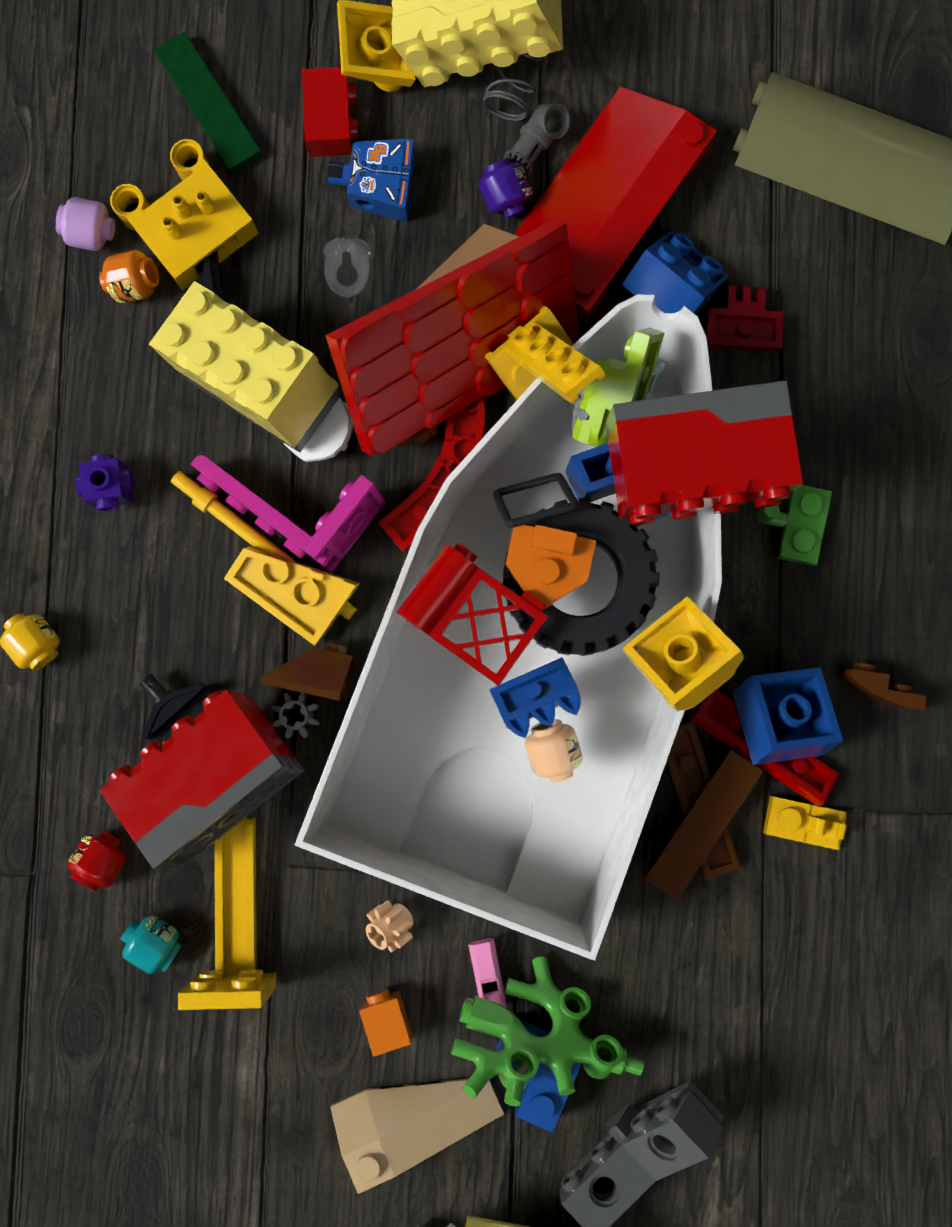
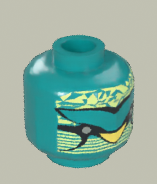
M152 914L146 916L141 922L133 919L120 940L126 943L122 950V956L126 961L147 974H153L158 969L164 972L182 946L177 942L179 933L177 929Z

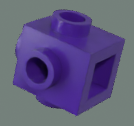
M110 454L95 455L91 457V462L79 463L80 475H76L75 484L78 496L83 498L84 502L95 507L97 511H114L120 509V505L133 504L132 491L135 490V480L131 468ZM100 478H105L104 483L101 485Z

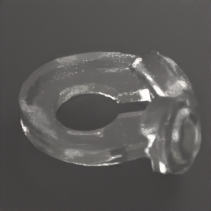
M342 237L331 240L322 250L326 256L324 265L326 282L337 295L346 298L354 297L361 293L369 278L367 258L372 249L366 242L358 238L346 240ZM345 251L351 253V265L356 268L358 273L356 282L351 286L342 285L336 276L337 269L342 265V254Z

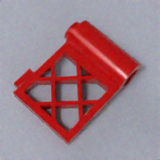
M457 542L454 548L446 544L396 613L499 686L548 619V616L542 613L546 605L527 591L521 597L484 572L474 564L477 556L462 544ZM481 581L496 591L498 608L473 610L471 595ZM501 595L514 605L503 607ZM467 602L469 612L458 614ZM523 610L535 619L526 633L508 636L505 612ZM499 613L503 637L478 641L475 617ZM470 618L473 642L454 644L443 636L452 621ZM520 640L512 653H510L509 642ZM504 643L507 659L499 671L494 673L482 664L479 647ZM475 648L476 659L463 649Z

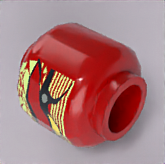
M104 831L101 832L99 837L85 835L68 860L67 866L72 872L69 878L94 892H97L99 887L109 888L114 883L127 860L125 853L119 849L122 841Z

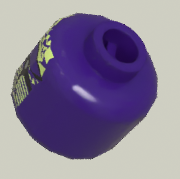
M506 158L483 169L484 176L479 180V187L487 208L491 213L498 214L503 212L505 219L526 210L524 203L530 200L533 193L524 168L520 163H511L510 158Z

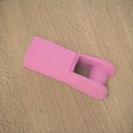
M486 938L470 942L468 947L478 997L493 1001L507 1008L494 939ZM497 981V991L483 992V983Z

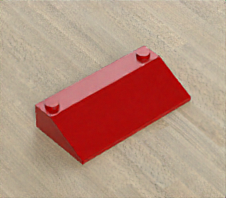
M623 87L617 90L514 233V235L520 237L554 219L567 223V241H569L571 273L573 274L575 292L574 303H576L577 319L584 325H586L606 297L610 282L684 178L690 179L707 155L717 133V130L685 109Z

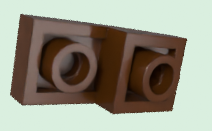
M854 663V669L841 670L840 678L875 701L898 709L925 711L926 695L913 694V686L890 684V690H888L890 674L877 673L878 666Z

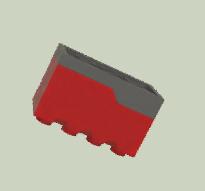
M787 381L613 404L605 423L619 521L630 519L631 525L653 523L656 521L657 516L668 512L672 513L673 520L692 518L698 515L697 511L703 510L705 507H713L714 514L738 511L739 505L746 504L749 501L755 502V508L773 507L780 505V500L791 497L790 493L803 484Z
M227 689L212 693L203 701L204 710L195 718L188 715L178 720L171 727L173 731L172 737L164 743L156 740L147 745L140 752L141 761L133 768L125 765L117 769L109 776L110 782L99 790L153 869L184 868L305 771L252 697Z

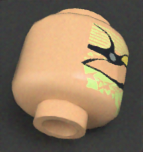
M554 719L551 727L538 723L531 728V734L525 740V748L533 772L539 777L550 778L551 782H561L571 778L573 770L582 762V752L575 729L568 724H562L560 719Z

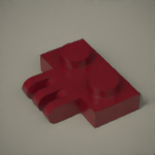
M727 285L725 308L709 307L706 312L705 335L707 347L713 349L780 352L783 346L784 311L765 310L766 287H757L755 301H751V286H742L741 299L736 300V285Z

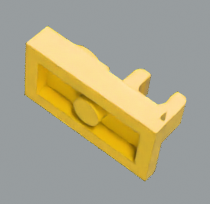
M770 796L763 833L840 850L841 840H844L847 824H845L847 812Z

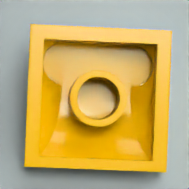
M338 0L341 74L372 81L377 87L386 92L398 91L402 86L411 87L415 81V75L392 46L393 7Z
M688 596L622 648L639 670L662 694L666 703L677 712L691 709L702 702L735 674L738 666L744 659L742 651Z

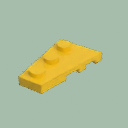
M252 547L243 548L224 577L226 581L314 646L320 643L360 584Z

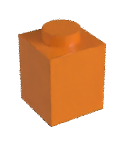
M388 988L368 994L366 996L367 1001L362 1002L359 1012L373 1057L411 1045L413 1033L400 991L389 993Z

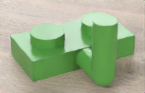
M800 485L790 493L791 497H789L786 513L780 512V508L777 505L761 508L757 512L756 518L760 523L783 528L777 554L778 559L815 566L818 563L832 491Z

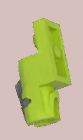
M653 328L635 331L625 346L624 358L627 359L626 363L611 358L595 362L602 368L606 377L600 382L594 380L578 394L579 400L575 402L573 410L572 438L592 446L608 443L605 423L613 404L646 400L665 332Z

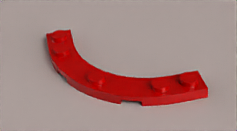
M484 396L447 418L442 450L430 473L405 501L378 522L380 527L403 553L411 547L418 527L446 478L482 440L485 414Z

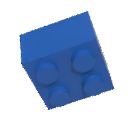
M821 668L753 675L732 692L753 765L822 756L843 742Z

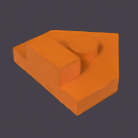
M528 525L513 527L505 565L522 591H527L546 605L544 609L587 583L596 540L578 537L577 533L535 525V527Z

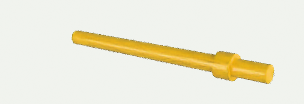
M178 471L173 476L171 483L193 499L192 504L203 513H211L254 548L295 561L218 501V495L208 487H200L181 471ZM347 602L339 614L349 620L355 614L357 608Z

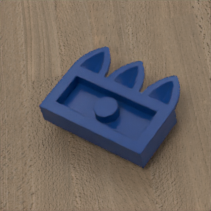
M563 657L489 689L506 728L523 738H526L531 718L534 717L540 723L551 727L555 718V707L560 706L568 713L577 715L581 704L579 689Z

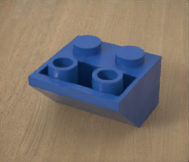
M671 230L644 251L622 285L635 296L638 294L655 295V304L664 313H676L685 306L697 315L723 285L729 275L723 271L722 265L716 259L705 256L698 251L688 236Z

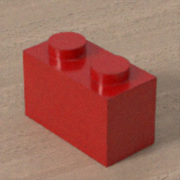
M341 67L302 69L304 134L309 157L351 155L353 141L359 140L358 118L351 117V105H357L356 81L349 82L348 76L341 74Z

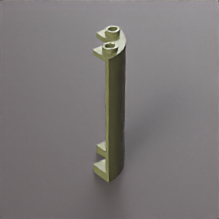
M771 72L767 83L759 82L751 102L758 106L749 130L741 128L733 147V151L739 152L735 166L940 244H946L952 232V139L775 72Z

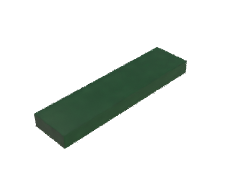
M183 31L153 49L157 59L231 175L262 156L260 149L186 33Z

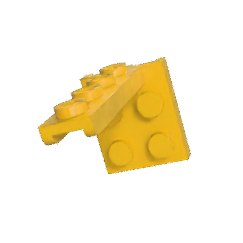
M543 306L539 310L540 313L525 326L521 327L519 325L508 335L509 339L493 353L489 351L484 357L516 401L538 378L573 405L579 400L578 394L594 380L600 382L606 375L598 364L571 347L574 344L551 310Z
M246 817L214 843L215 970L200 972L195 979L191 980L178 993V1010L262 1008L276 990V973H263V970H257L256 817Z

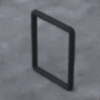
M554 473L506 486L493 492L494 500L504 524L509 528L572 512L579 508L577 498L561 473ZM557 481L569 501V504L511 519L502 496Z

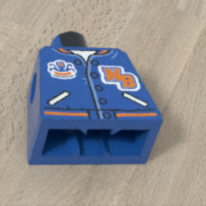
M414 139L359 141L353 143L350 163L329 162L328 184L348 186L347 195L350 206L353 208L408 222L415 162Z

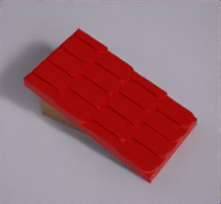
M554 219L520 237L483 224L416 290L325 335L363 452L371 456L377 452H387L425 427L431 429L479 398L492 396L505 388V384L484 356L489 351L493 353L509 339L508 335L519 325L523 327L540 313L539 310L543 306L551 310L573 344L580 339L579 332H577L579 328L576 303H574L575 292L573 274L571 273L569 241H567V223Z

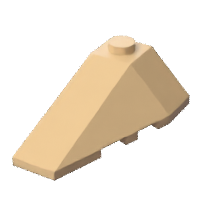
M463 1078L443 1080L441 1083L416 1085V1083L405 1084L403 1087L366 1088L332 1104L330 1108L341 1155L357 1193H362L398 1176L504 1115L491 1081L487 1082L476 1098L470 1097L463 1090L464 1084L469 1079Z

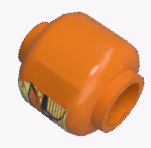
M131 250L107 257L102 266L99 280L102 289L110 294L116 302L126 304L151 297L156 286L159 284V272L153 259L147 257L141 251Z

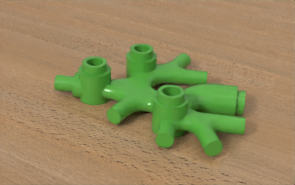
M537 957L532 960L536 978L534 984H527L509 978L505 994L544 1007L552 1019V1030L548 1035L540 1037L529 1033L514 1013L498 1003L477 996L473 999L465 998L459 1021L466 1023L465 1027L498 1037L503 1042V1049L496 1051L455 1038L451 1054L473 1061L476 1065L474 1073L463 1086L465 1093L472 1098L478 1096L493 1076L499 1075L502 1085L507 1089L504 1102L510 1106H520L523 1090L528 1087L535 1076L539 1064H544L553 1071L560 1095H569L575 1092L571 1068L577 1063H583L587 1074L596 1079H605L611 1073L620 1075L622 1071L641 1076L645 1061L628 1055L627 1049L621 1047L614 1037L600 1035L595 1040H592L582 1033L579 1026L591 1008L590 998L585 991L577 987H570L564 991L559 990L552 980L547 957Z

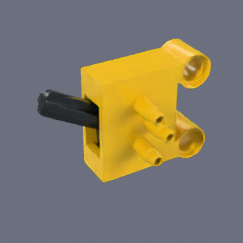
M182 139L174 144L170 152V160L182 182L151 205L139 188L131 184H122L112 192L110 205L123 225L138 233L183 291L199 279V284L214 292L224 301L219 263L259 233L252 218L212 170L200 144L191 139ZM198 159L194 166L184 167L188 160ZM139 203L134 211L125 212L128 205Z

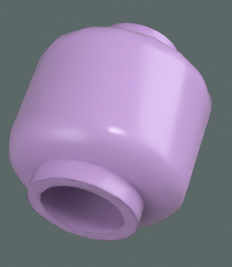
M72 197L65 205L61 204L58 208L56 232L58 235H62L63 241L68 246L99 251L105 245L106 240L112 241L115 233V219L109 217L107 207L103 203Z

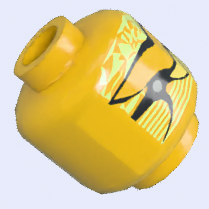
M19 613L11 617L3 625L5 632L0 638V645L18 668H31L33 671H37L57 657L58 651L56 649L60 643L59 637L41 615L31 614L25 616L23 613Z

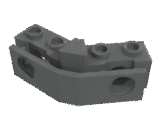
M691 1080L642 1104L637 1109L630 1103L605 1122L608 1134L563 1178L561 1182L562 1188L559 1190L561 1204L582 1227H610L657 1180L708 1159L724 1130L721 1124L724 1116ZM600 1177L609 1178L604 1183H595Z

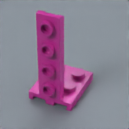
M199 455L191 463L201 473L197 480L214 493L218 488H221L229 494L225 501L244 515L247 510H250L258 516L254 523L270 536H273L276 531L287 538L283 545L301 559L305 554H308L331 573L386 504V501L375 485L360 475L355 482L351 481L344 487L339 496L341 501L332 512H326L319 519L315 527L316 533L311 537L207 457Z

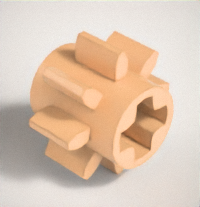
M387 900L367 913L366 916L371 922L366 926V934L376 948L384 950L388 947L389 951L393 952L397 948H402L413 939V936L408 931L413 927V917L402 904L396 903L392 906L390 901Z

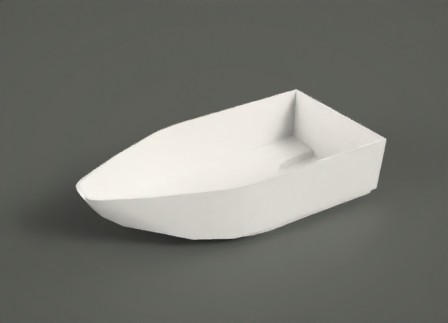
M638 294L619 303L571 346L593 362L611 358L626 363L627 359L624 358V350L628 339L637 330L653 328L665 332L657 358L665 363L663 373H659L652 391L654 398L713 391L707 338L698 316L685 306L676 313H664L656 306L655 295ZM536 378L446 478L418 527L298 834L295 846L595 961L685 711L677 712L674 708L670 707L662 694L639 670L622 648L687 596L714 622L722 584L721 514H714L713 507H705V509L697 511L698 515L692 518L673 520L672 513H669L668 516L657 519L653 523L637 527L638 530L644 528L650 537L647 540L650 549H655L658 561L655 563L656 572L660 573V583L656 587L655 596L657 598L653 609L646 616L647 620L628 639L607 651L587 656L558 654L555 650L541 647L532 639L501 682L503 684L563 657L579 689L581 704L578 714L568 713L558 706L555 707L554 719H560L562 724H568L575 729L582 752V762L573 770L571 778L561 782H551L550 778L536 775L528 758L525 740L531 734V728L540 722L534 717L530 719V727L526 738L520 737L507 729L489 690L497 685L396 613L446 544L454 548L458 542L468 548L477 556L474 564L501 584L503 583V568L513 528H509L504 524L493 497V492L496 489L554 473H561L573 491L565 472L570 457L597 446L588 445L572 438L573 431L571 428L575 403L572 405ZM557 481L502 496L511 519L536 513L543 507L549 509L554 506L555 502L567 499ZM616 493L591 502L601 505L605 501L613 504V510L618 512ZM595 545L587 583L556 601L553 605L562 612L575 616L590 615L607 606L613 598L617 587V571L608 554ZM481 581L471 595L473 610L498 608L496 591ZM501 595L503 607L507 606L506 598ZM467 602L458 614L469 612ZM505 612L508 636L524 634L518 627L519 624L515 618L511 617L510 612ZM499 613L475 617L478 641L503 637ZM470 618L452 621L443 636L454 644L473 642ZM520 640L509 642L510 653H512ZM504 643L480 646L482 664L494 673H497L507 659ZM475 648L463 649L476 659Z

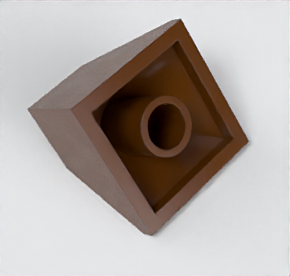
M327 643L325 650L315 647L262 675L261 683L347 702L356 657L348 655V647Z

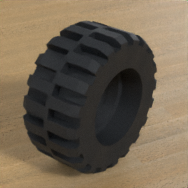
M578 498L579 508L575 511L524 524L533 527L540 525L577 533L578 537L596 540V546L605 551L615 565L617 571L616 591L608 605L600 611L586 616H575L562 612L553 604L542 611V613L548 616V619L533 639L536 641V644L545 649L549 648L557 651L558 654L568 656L570 654L580 656L593 655L598 652L607 651L628 639L647 620L646 616L653 609L657 598L655 596L656 587L660 583V573L656 572L655 563L658 561L655 549H650L647 543L650 537L644 528L638 530L635 525H631L630 519L619 521L618 512L613 510V504L605 501L601 505L591 503V498ZM567 499L555 502L551 508L569 503ZM543 507L542 509H540V510L537 511V512H540V511H543V510H547V509H545V508ZM504 563L502 584L521 597L524 592ZM506 599V601H507V606L514 605L513 603H511L509 600ZM523 610L510 612L511 617L515 618L519 624L518 627L523 633H526L535 621L533 617Z

